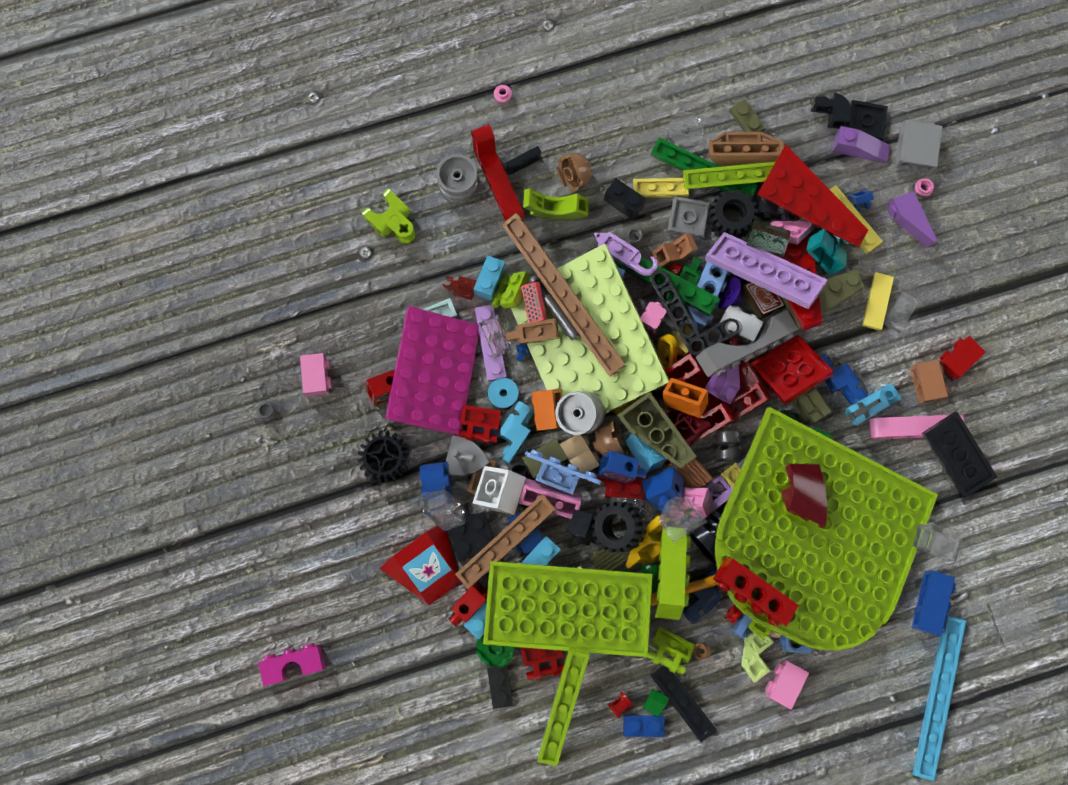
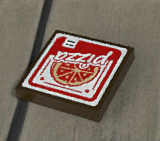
M752 282L741 285V292L758 319L786 307L781 297Z

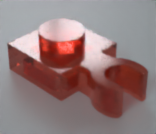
M446 276L447 281L451 282L450 285L443 284L446 290H454L453 294L455 296L472 300L477 280L459 276L458 281H456L452 277Z

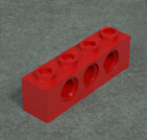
M725 558L713 577V580L718 583L717 586L720 589L735 594L734 598L737 601L749 604L751 606L750 609L758 615L763 614L768 618L767 622L775 627H778V625L787 626L799 606L733 558ZM737 577H739L741 580V584L739 587H737L735 584ZM754 589H756L757 596L755 599L752 596V591ZM771 600L773 602L772 610L769 609V602Z

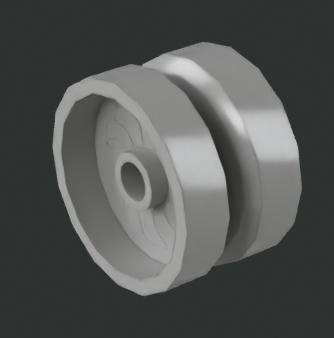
M452 154L445 157L439 163L436 169V178L441 194L446 199L453 202H463L470 199L476 193L478 188L477 169L469 157L462 154Z
M589 391L569 392L562 396L557 403L555 414L560 428L566 433L580 435L591 433L600 427L604 420L605 409L601 399L596 394Z

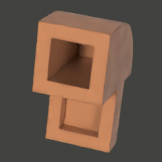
M685 233L675 242L662 244L652 254L657 259L658 266L668 268L672 264H680L690 259V255L698 249L691 233Z

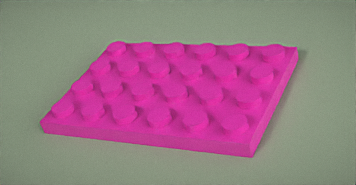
M412 306L407 307L385 420L459 436V430H462L463 425L460 424L463 405L467 403L479 337L478 324Z

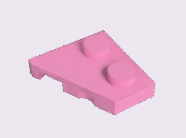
M772 221L764 229V236L798 245L815 228V225L808 221Z

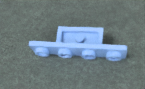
M533 449L531 452H525L527 457L542 462L535 479L538 482L572 495L579 477L599 485L601 483L597 479V474L586 471V474L579 472V467L568 464L566 467L561 465V460L551 456L550 459L542 457L543 453Z

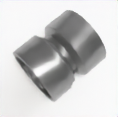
M736 431L716 432V444L719 446L716 449V460L723 462L741 461V449L738 447L741 444V433Z

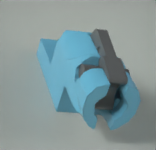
M890 383L845 409L847 416L853 414L855 419L850 422L858 425L902 398L893 384Z
M521 401L516 402L500 419L502 424L500 435L512 444L511 446L507 445L502 453L504 456L503 461L508 465L511 464L531 434V431L525 426H528L534 410Z

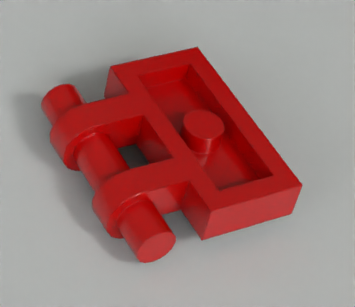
M463 405L460 424L468 425L467 431L459 430V437L470 441L472 439L480 440L486 444H489V442L497 443L498 435H491V429L499 430L502 411ZM474 426L484 427V433L474 432Z
M520 647L524 667L533 665L534 671L526 672L527 680L536 679L537 681L541 680V677L549 675L558 676L559 673H562L564 664L557 665L556 659L564 658L561 650ZM550 661L551 667L539 669L538 663Z

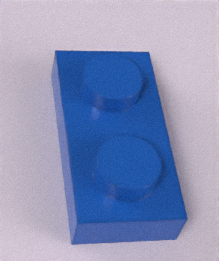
M623 715V736L664 737V715L659 717L655 715Z

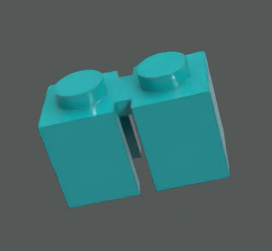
M823 229L809 237L807 252L817 262L820 261V266L831 276L846 267L848 254L838 243L834 244V238Z

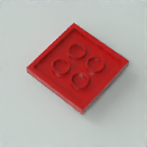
M799 335L750 363L757 375L784 405L833 376V370Z

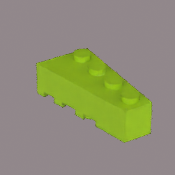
M666 526L662 528L659 554L661 564H659L658 571L660 583H658L656 600H659L655 612V618L680 620L684 606H688L689 594L685 593V586H689V574H686V567H689L690 555H686L687 548H690L691 537L687 536L686 528Z

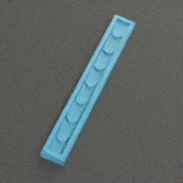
M948 615L945 618L946 629L939 639L912 773L914 776L934 782L966 626V620Z

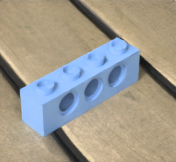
M707 261L697 286L703 290L711 288L714 292L713 295L718 297L719 292L723 293L727 282L724 281L726 275L730 276L731 272ZM717 271L720 277H714L712 272ZM688 306L701 330L706 325H710L713 315L708 316Z

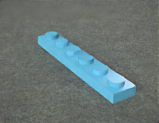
M545 536L521 564L546 566L561 549ZM487 601L464 624L478 640L484 634Z

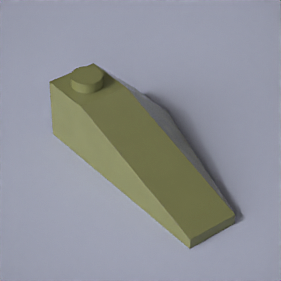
M648 392L618 414V417L629 432L640 438L679 468L697 457L651 392Z

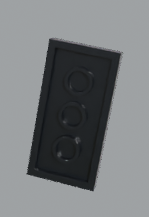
M958 412L950 414L922 432L961 497L966 498L998 477Z

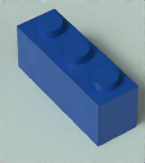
M933 570L924 572L911 626L912 629L934 636H941L946 629V614L949 613L951 608L950 597L956 587L954 583L955 577Z

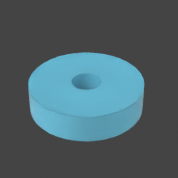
M508 378L496 379L489 386L488 397L491 404L496 408L508 409L518 400V387ZM506 391L507 395L503 397L500 395V392Z

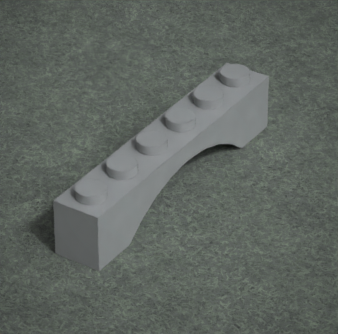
M785 310L763 324L761 334L756 342L742 346L727 345L719 342L706 348L695 358L707 377L714 374L719 376L727 371L726 368L733 369L740 365L741 360L745 363L754 357L753 354L757 353L759 356L768 350L767 347L770 346L773 349L781 344V340L786 342L794 337L793 333L799 328L788 311Z

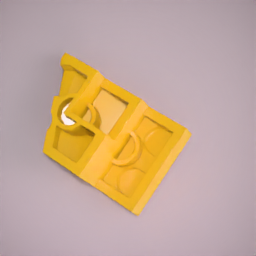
M660 515L654 518L644 529L647 532L642 535L644 538L643 542H639V546L631 550L626 567L632 569L638 563L644 566L660 562L663 526L680 528L682 526L680 519Z

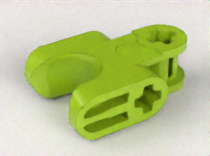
M386 189L383 195L385 201L389 204L388 209L384 213L377 214L369 208H365L361 212L363 218L383 238L392 233L400 242L404 244L411 243L415 239V230L407 217L412 212L390 189Z

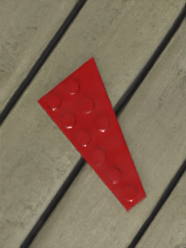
M785 144L757 196L859 248L869 230Z
M811 232L798 245L774 238L758 242V248L816 274L815 259L807 252ZM819 295L809 310L787 300L803 331L822 325Z

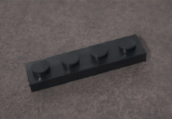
M662 665L650 674L700 742H703L717 730L677 676L669 671L668 667Z

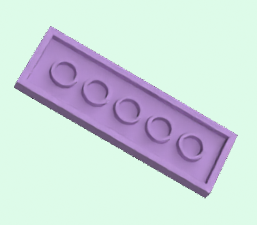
M726 232L722 234L705 257V261L808 310L827 283V279Z

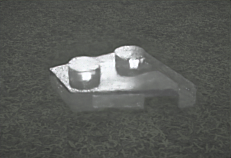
M507 311L479 323L494 358L511 351V342L506 340L505 334L510 332Z

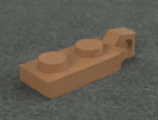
M556 318L519 324L515 327L516 331L505 333L506 340L509 342L517 341V344H529L559 338Z

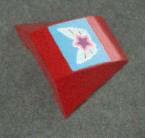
M444 522L425 532L393 555L379 568L428 605H431L461 583L460 579L455 575L458 572V567Z

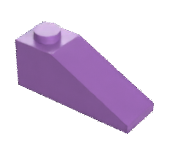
M841 126L835 135L832 152L887 163L890 145L861 130Z
M914 191L892 199L887 205L888 212L895 222L927 248L938 241Z

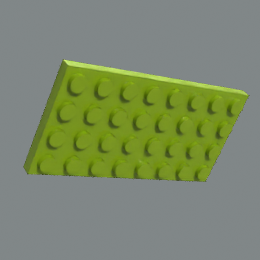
M490 561L483 644L568 651L569 647L589 651V653L648 657L653 574Z

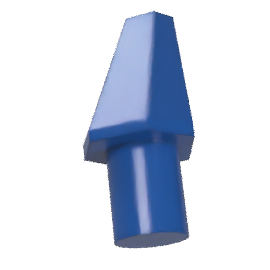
M527 344L516 345L518 352L516 359L523 361L524 357L529 354Z

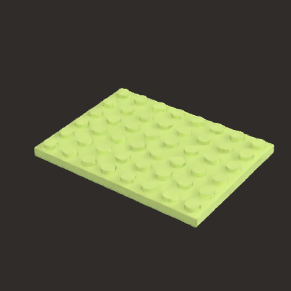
M604 243L557 268L623 359L626 366L610 377L582 337L579 336L576 340H570L558 323V339L527 344L546 389L562 388L563 396L569 392H592L601 399L605 414L646 395L648 392L667 385L669 378L607 245ZM522 295L518 307L511 308L518 325L529 323ZM544 302L547 315L546 320L554 319V315Z

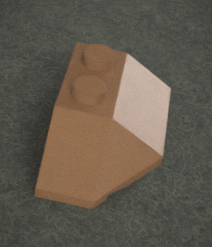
M724 132L708 142L710 159L721 167L776 162L784 148L782 140H776L774 137L763 132Z

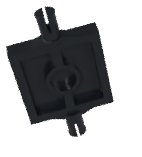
M468 503L460 505L462 517L448 522L458 561L467 558L472 559L493 540L486 512L470 514Z

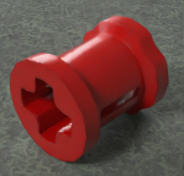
M623 691L620 693L621 696L615 701L607 704L618 719L625 710L634 706Z

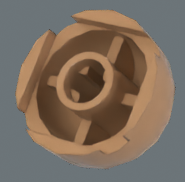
M570 153L558 159L557 163L560 162L559 167H557L558 177L564 187L568 185L571 188L569 191L576 192L589 183L592 176L591 164L583 155Z
M613 420L602 425L597 430L596 441L593 442L596 452H600L602 456L609 451L628 456L627 445L624 446V436L617 422L614 423Z

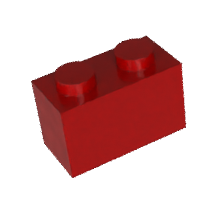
M970 336L965 339L960 337L952 344L954 348L950 352L947 350L939 357L941 360L939 363L942 365L944 373L952 381L960 378L986 353Z

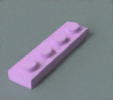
M491 305L476 307L475 313L477 324L479 325L478 330L488 382L499 378H507L494 308Z

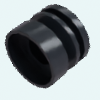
M713 511L710 514L712 519L709 517L704 519L708 528L706 529L701 524H698L689 531V535L700 551L712 563L716 564L715 539L722 515L717 511Z

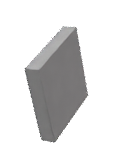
M674 196L667 233L677 235L691 233L693 238L704 239L710 203Z

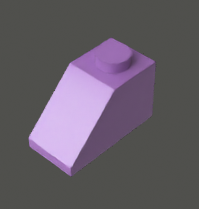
M739 365L733 369L726 368L727 371L719 376L712 375L705 389L717 398L731 404L740 389Z

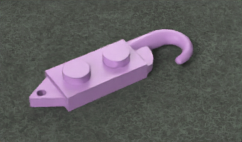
M611 232L594 233L598 247L605 243L612 258L643 276H650L657 271L658 261L655 257H651L653 261L652 268L645 269L639 265L641 253L638 249Z

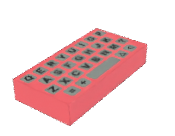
M540 282L521 286L528 322L546 320L547 315Z

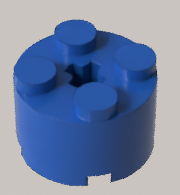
M448 462L420 466L421 492L425 504L453 501L452 490L449 489L452 487V478L447 475L449 473Z

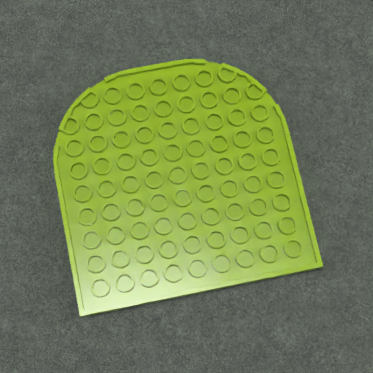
M769 407L764 413L718 524L715 539L717 570L725 558H733L799 605L787 626L778 625V627H775L767 622L768 618L766 616L754 613L750 609L751 606L749 604L737 601L734 598L735 594L728 591L727 594L736 607L759 625L800 645L813 649L837 651L855 647L876 634L875 632L883 624L887 623L894 612L938 494ZM788 464L820 465L827 496V522L824 528H819L817 523L811 520L805 521L800 516L787 511L781 492L791 486L785 469ZM737 577L735 581L737 587H739L741 584V580L739 577ZM756 589L752 591V596L754 599L757 596ZM772 600L769 602V609H770V610L773 609V602H772Z

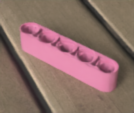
M959 414L965 423L964 415ZM949 415L870 419L871 439L924 438L922 432Z

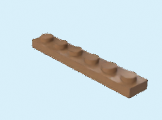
M542 494L455 575L469 589L489 572L490 561L500 562L557 510L555 506Z

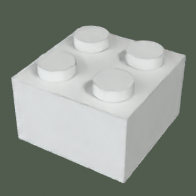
M484 466L473 504L489 510L514 515L526 477L510 470Z

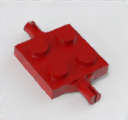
M597 476V479L604 482V498L636 502L644 501L643 480L634 479L630 483H623Z

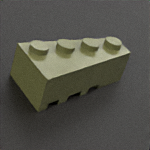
M858 270L827 279L826 286L819 294L822 315L856 295L864 287ZM782 297L781 299L786 305L785 309L799 328L797 331H799L801 326L787 300Z

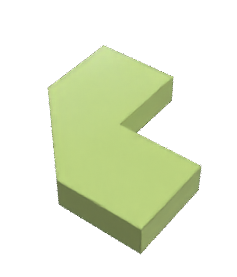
M751 632L744 640L741 666L754 683L770 672V669L759 656L761 652L774 643L769 634L763 640L754 632Z

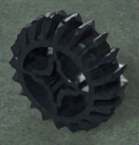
M379 431L377 438L372 433V440L370 441L368 438H365L368 444L366 446L364 444L360 445L364 452L358 451V455L363 456V458H359L357 461L358 463H364L360 466V470H366L364 473L366 477L371 474L370 480L374 481L378 477L377 482L382 483L384 477L385 482L389 483V477L391 476L396 481L397 477L395 474L398 473L400 476H403L400 469H408L403 464L404 462H410V459L404 458V456L410 455V452L403 451L408 445L402 444L403 438L397 439L398 435L396 433L391 438L389 431H386L385 436H383L382 431ZM383 443L378 451L371 452L374 446ZM389 443L397 446L399 456L390 453ZM385 453L389 457L384 458V461L382 462V459L379 457L383 456ZM369 458L378 461V472L371 468ZM397 462L393 469L384 472L389 463Z

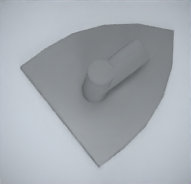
M452 436L446 462L449 464V473L447 474L468 475L481 470L489 464L485 453L479 446L465 438Z

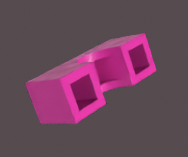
M315 643L304 645L301 651L296 652L295 648L283 651V656L276 657V654L264 656V661L258 662L263 687L288 680L286 668L291 662H296L300 665L303 675L326 669L321 645L315 646Z

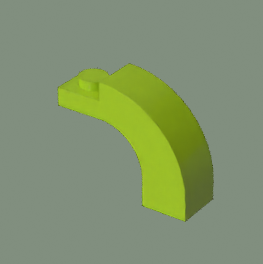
M531 188L524 190L523 208L530 210V215L549 220H576L588 217L589 199L584 196L573 194L565 197H552L541 194Z

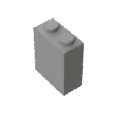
M914 119L905 120L899 130L895 168L931 174L938 166L942 126L935 123H922Z

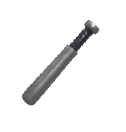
M538 275L533 276L529 282H540L543 301L569 339L576 340L580 335L552 295L543 286Z

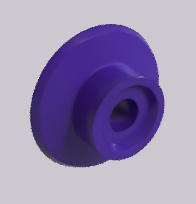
M738 278L728 280L723 293L719 292L718 298L720 301L718 306L720 308L736 306L741 302L743 293L741 292V282Z

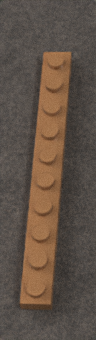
M515 213L502 224L503 228L610 377L626 366L625 362L519 214Z

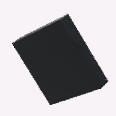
M852 100L850 102L851 120L847 127L861 130L882 141L888 106Z

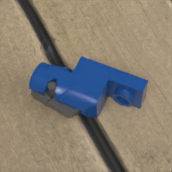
M825 353L819 356L833 370V376L825 380L831 393L841 389L842 395L850 405L868 396L866 386L859 371H853L847 363L833 369V362L829 357H826Z

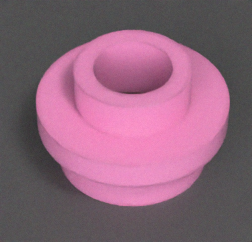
M500 85L494 90V98L500 103H506L512 97V91L506 85Z
M930 179L918 180L914 187L915 192L921 197L929 196L934 190L933 182Z

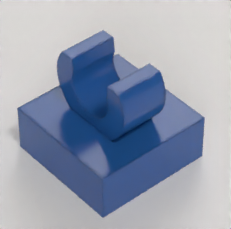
M867 190L847 195L848 200L854 204L858 212H861L860 206L863 203L864 208L870 209L869 201L874 200L873 192Z

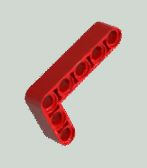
M487 124L472 130L471 136L475 155L504 220L507 221L515 213L519 214L522 220H524V212L497 155L495 137L490 125Z

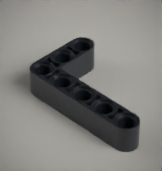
M657 270L651 275L653 287L691 354L699 355L706 348L719 342L725 343L741 333V322L733 318L726 319L702 333L670 274ZM663 274L665 282L659 285L657 278ZM670 291L674 292V299L672 301H668L666 298L667 293ZM678 308H682L684 311L681 318H677L675 314ZM731 322H735L737 325V329L733 333L728 331V325ZM690 324L693 327V332L687 335L685 327ZM718 332L719 340L714 343L711 340V334ZM697 341L702 343V349L699 352L694 350V344Z

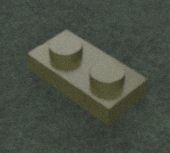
M746 100L730 108V114L744 132L765 131L766 127Z

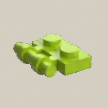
M526 271L513 273L512 276L505 273L498 283L499 288L492 297L491 306L498 308L500 304L504 309L518 307L523 295L521 286L528 283L531 275Z
M658 627L650 645L656 648L657 652L649 649L648 658L652 659V662L657 665L660 663L668 667L669 671L673 673L677 672L683 675L686 668L679 665L680 661L685 664L689 662L695 644ZM665 653L673 657V661L664 657L663 654Z

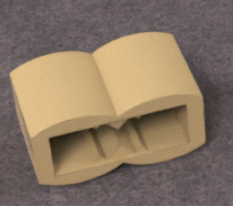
M574 435L559 444L568 458L569 464L579 467V472L586 474V471L592 472L599 467L598 462H600V459L595 451L591 452L588 448L590 442L585 435Z

